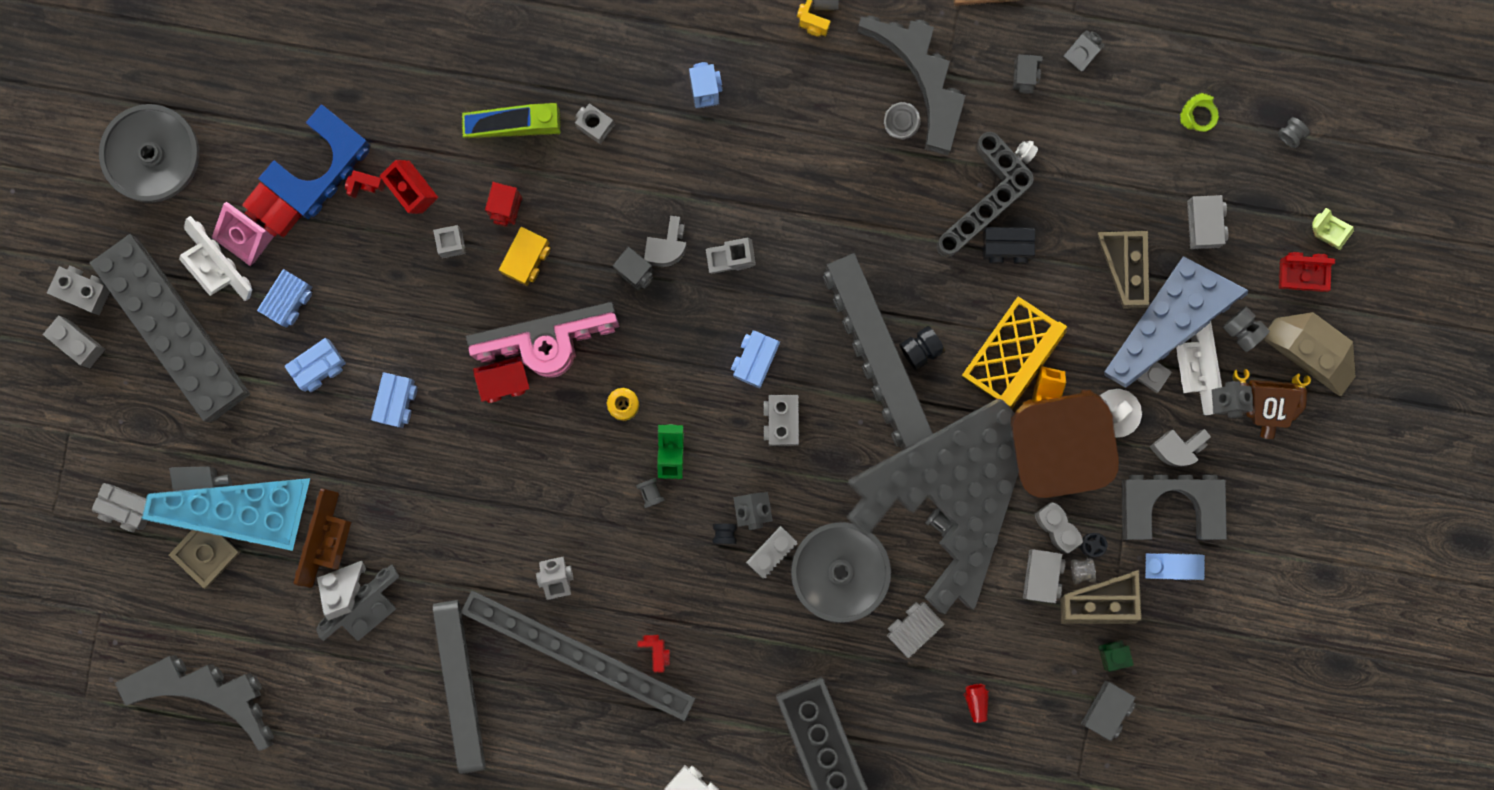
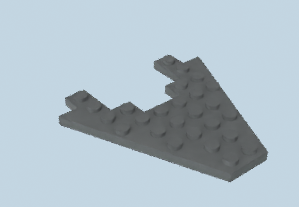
M1002 399L990 402L850 479L848 482L862 499L847 518L863 534L868 535L896 499L908 511L915 512L928 496L954 524L939 543L952 556L953 561L925 596L931 605L942 614L949 610L957 598L967 608L974 609L976 607L1018 476L1011 429V417L1013 418L1015 413Z

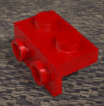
M1300 252L1288 253L1287 256L1280 260L1279 289L1330 291L1331 266L1335 264V259L1328 258L1326 254H1314L1312 257H1304L1303 253Z
M644 635L643 640L638 641V647H653V672H664L665 666L670 665V650H665V639H659V635Z

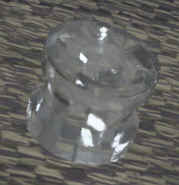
M1092 557L1086 558L1084 561L1071 560V573L1074 584H1080L1085 580L1089 582L1096 581Z

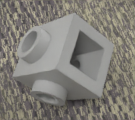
M564 557L539 562L540 572L536 573L539 588L543 587L546 599L571 595L570 581L574 580L571 566H566Z

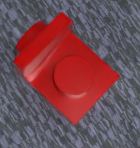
M354 170L352 176H348L345 183L346 194L352 198H356L360 185L362 190L375 193L376 190L383 191L385 183L381 178Z

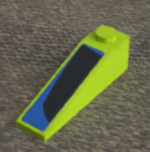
M557 103L530 104L462 113L463 138L560 134V114Z

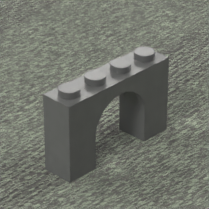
M1129 475V480L1122 481V539H1152V508L1156 499L1167 491L1180 492L1186 495L1193 503L1196 513V540L1227 539L1225 480H1218V475H1202L1203 480H1193V475H1178V480H1168V475H1153V480H1144V475Z

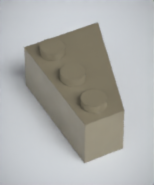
M1148 231L1098 232L1097 237L1123 309L1148 308Z
M1139 570L1065 594L1060 599L1061 624H1136L1141 620Z

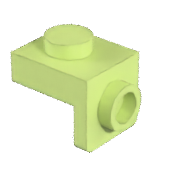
M1327 208L1322 214L1319 213L1312 223L1315 237L1339 250L1354 232L1353 226L1332 216L1331 210Z

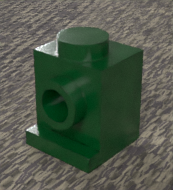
M1123 640L1098 646L1104 670L1114 671L1134 666L1129 646L1124 645Z

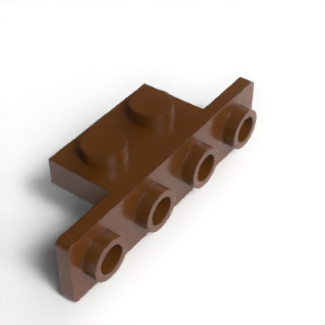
M320 489L312 520L309 524L306 541L302 549L300 562L296 570L295 585L312 588L319 565L331 569H339L352 522L333 517L339 497L338 492Z

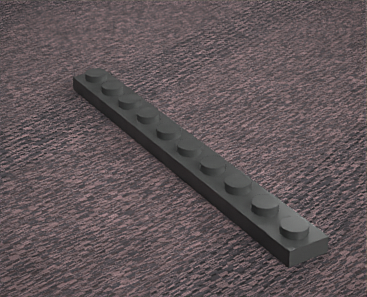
M473 590L461 611L462 614L683 721H685L695 700V697Z

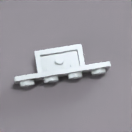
M191 216L186 218L184 229L197 245L181 254L179 260L210 296L231 284L244 301L250 299L252 286L249 280L237 272L236 266L231 259H226L221 253L218 243L215 240H211L205 234V229L200 222H195Z
M1210 321V324L1191 337L1192 342L1183 343L1181 346L1178 345L1176 347L1183 392H1200L1204 415L1213 414L1211 389L1222 387Z

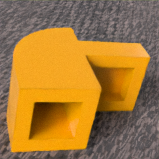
M1041 366L1032 401L1062 397L1066 385L1065 371Z

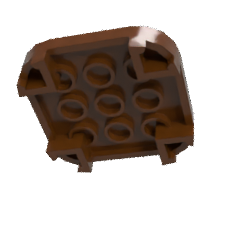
M1081 390V394L1035 402L1032 399L1022 402L1023 405L1016 410L1013 418L1011 417L1018 475L1023 488L1029 494L1038 498H1050L1097 490L1111 483L1118 473L1119 460L1112 413L1107 402L1101 396L1092 393L1091 390Z

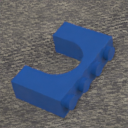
M322 104L307 120L306 124L329 142L332 148L333 161L327 173L316 180H300L290 174L276 161H273L258 178L308 220L311 216L315 217L322 209L321 204L326 198H331L336 193L337 185L342 179L345 180L352 174L354 170L352 167L358 160L362 161L368 155V148L371 146L363 137Z

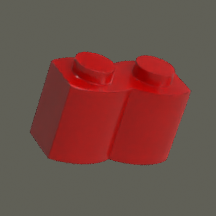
M261 182L242 204L247 209L245 214L255 222L259 219L266 224L264 229L274 237L277 234L285 237L302 216L301 213Z

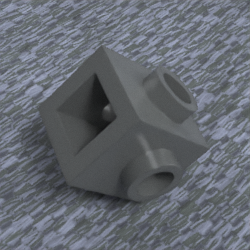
M1232 381L1226 382V387L1211 389L1213 414L1228 415V418L1243 417V413L1253 411L1251 386H1242L1241 382Z
M768 492L733 497L738 527L748 525L749 530L763 528V523L772 521Z

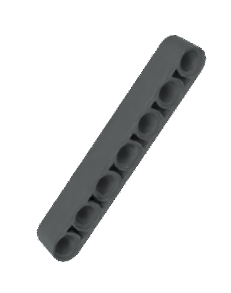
M457 599L434 603L433 615L459 774L485 770V757L460 602Z

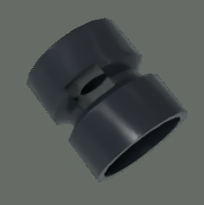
M930 326L917 332V338L910 337L899 344L905 358L914 370H918L926 365L928 358L934 360L945 353L940 339Z

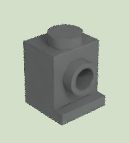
M1018 54L1015 60L1013 89H1019L1021 93L1034 92L1036 83L1040 82L1041 69L1037 67L1040 66L1043 56Z

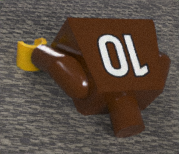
M1244 369L1245 378H1239L1237 370L1234 371L1232 376L1234 381L1241 382L1242 386H1251L1253 411L1245 412V414L1255 425L1261 426L1260 437L1274 439L1277 427H1290L1292 421H1295L1306 409L1307 389L1305 387L1311 382V378L1308 375L1304 377V383L1300 382L1299 373L1293 377L1292 383L1250 380L1249 383H1246L1249 371Z

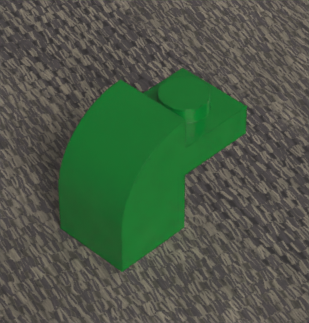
M658 425V478L682 479L684 454L683 425Z

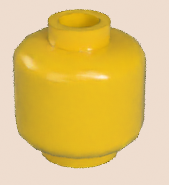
M616 389L611 392L607 399V409L617 420H630L635 417L639 410V399L630 389Z

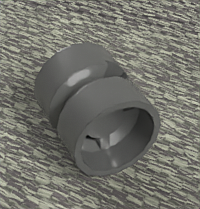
M1247 306L1238 311L1222 327L1231 337L1238 338L1237 344L1245 352L1255 347L1270 332L1261 321H1255L1256 315Z

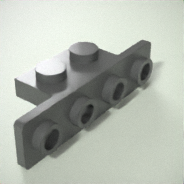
M393 565L383 568L369 584L361 586L354 598L355 603L352 612L329 621L326 617L323 618L316 628L319 638L324 641L339 627L343 626L359 641L395 611V605L382 591L399 578L396 568Z

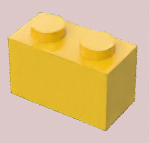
M520 227L499 268L501 274L526 286L529 285L530 281L534 282L539 274L537 267L540 261H545L551 248L548 247V240Z

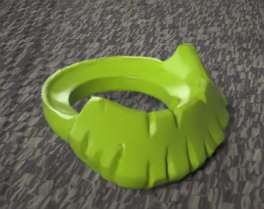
M1203 93L1192 97L1182 109L1180 115L1181 124L1184 127L1186 126L1187 129L1193 128L1200 132L1212 129L1218 121V110L1213 104L1214 97ZM1196 106L1206 107L1210 110L1212 118L1208 125L1200 126L1195 122L1192 112Z

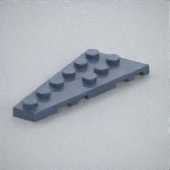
M1183 256L1105 370L1104 375L1124 387L1129 386L1146 373L1157 361L1167 357L1170 351L1178 345L1181 346L1197 334L1221 312L1227 311L1234 302L1244 298L1248 294V290Z

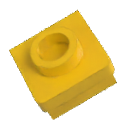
M807 0L806 4L801 3L796 16L800 18L799 26L807 29V32L811 35L826 36L830 21L809 13L813 0Z

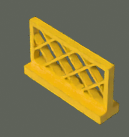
M1017 297L962 374V377L993 398L1002 399L1012 410L1039 372L1041 366L1044 365L1067 332V326L1060 321L1053 320L1022 298ZM1019 305L1028 310L1029 319L1015 321L1014 311ZM1032 313L1038 317L1032 318ZM1012 317V322L1006 323ZM1044 320L1051 325L1046 333L1035 334L1033 322ZM1030 323L1033 335L1018 338L1016 325ZM1013 326L1015 338L1001 341L1000 331L1002 328ZM998 336V342H993L994 339ZM1037 338H1042L1037 345ZM1034 339L1035 349L1033 352L1021 354L1019 342ZM1016 342L1019 355L1004 357L1002 345ZM999 345L1001 358L987 361V349ZM982 356H984V361L979 362ZM1027 357H1028V359H1027V360L1025 361V363L1023 364V359H1022V358H1027ZM1020 359L1021 369L1017 373L1007 374L1005 361ZM1002 362L1005 375L990 377L988 364ZM985 365L987 378L977 380L970 375L975 367ZM1014 377L1011 383L1009 384L1008 378ZM1006 379L1007 388L1002 395L993 391L991 381ZM984 382H988V383H989V387L986 386V385L983 384V383H984Z

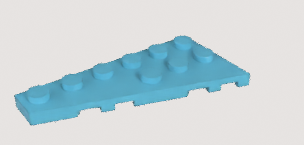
M310 478L148 494L142 519L293 551Z

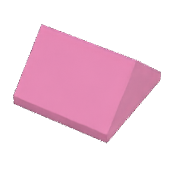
M227 202L223 204L212 235L215 241L249 266L254 264L274 237Z

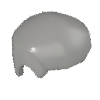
M899 102L893 104L886 111L884 126L892 137L904 140L911 138L918 132L921 124L920 114L910 103Z

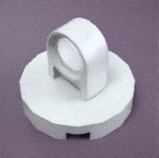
M1122 389L1108 390L1099 395L1110 407L1115 438L1125 437L1134 432L1139 426L1142 417L1141 405L1137 398L1129 391Z

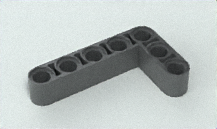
M985 132L981 135L976 144V151L1003 182L940 237L937 242V251L943 257L954 256L1021 197L1033 183L1034 179L1031 171L994 132ZM990 140L994 144V149L986 150L982 145V141ZM1000 158L1008 159L1010 167H1001L998 160ZM1023 176L1027 184L1019 186L1015 182V177ZM1005 192L1009 200L1001 202L997 198V193ZM983 207L989 209L991 216L989 218L981 217L979 209ZM964 223L971 225L973 232L971 234H964L961 231V225ZM946 239L952 240L955 248L950 251L946 250L942 242Z

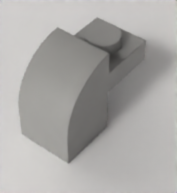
M670 216L667 240L647 237L644 260L650 265L658 267L671 266L684 256L687 244L686 242L678 241V238L683 239L685 224H681L680 217Z
M750 238L724 242L723 246L706 249L708 268L711 274L730 270H742L756 265L753 243Z
M1203 429L1184 443L1174 430H1170L1149 447L1165 464L1182 467L1198 461L1192 452L1194 451L1197 454L1208 445L1206 441L1211 436Z

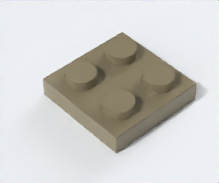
M191 530L169 556L204 589H207L241 552L224 536Z

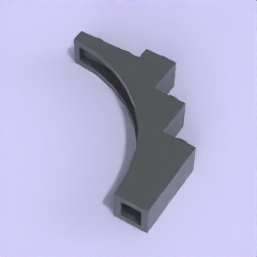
M874 16L861 17L857 32L874 38L889 47L906 63L916 77L927 109L928 132L925 150L948 156L966 95L961 94V91L955 88L942 89L950 61L945 60V57L940 54L927 55L934 27L929 26L930 24L927 21L916 20L910 21L909 28L904 29V26L899 23H883Z
M173 655L115 683L125 706L147 698L163 695L185 696L202 700L220 708L235 719L249 734L258 751L274 745L272 739H274L270 727L268 725L265 726L262 721L263 712L258 703L254 704L253 699L261 696L259 691L261 690V684L258 678L252 676L251 673L242 675L223 685V674L218 667L215 668L214 664L206 665L185 675L186 666L183 660L177 658V655Z

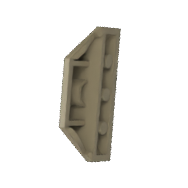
M1314 312L1275 318L1269 326L1270 332L1263 339L1338 396L1343 395L1356 377L1353 341Z

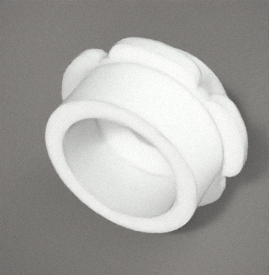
M1033 141L1022 142L1017 148L1016 154L1021 161L1027 164L1033 159L1038 148L1033 145Z

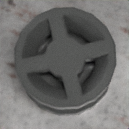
M1292 117L1287 122V127L1281 128L1278 135L1285 144L1292 148H1297L1300 140L1306 138L1310 131L1302 121Z

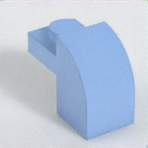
M1146 553V578L1204 580L1205 555Z

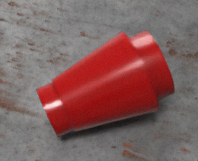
M973 684L965 687L966 692L964 696L973 722L987 721L989 691L986 690L984 684Z

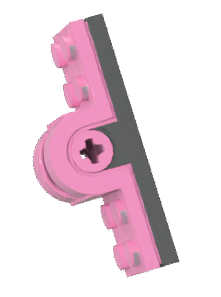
M612 302L468 335L466 339L470 356L475 360L481 361V363L494 361L495 356L498 355L513 357L519 355V351H521L523 363L528 368H531L540 376L550 378L564 374L571 367L574 357H576L572 338L580 341L591 338L592 333L600 332L601 335L611 334L615 332L614 328L619 327L615 307ZM551 346L552 349L549 350V355H545L544 352L547 351V347Z

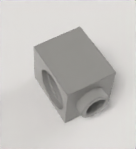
M590 103L586 108L582 107L575 116L577 120L575 122L576 127L600 145L614 127L613 119ZM590 118L599 119V124L594 128L586 125Z
M458 225L433 230L437 252L441 258L466 254L462 230Z

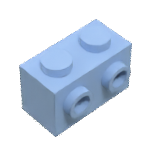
M707 62L693 65L694 68H689L695 108L718 105L719 92L722 91L720 72H715L714 65H708Z

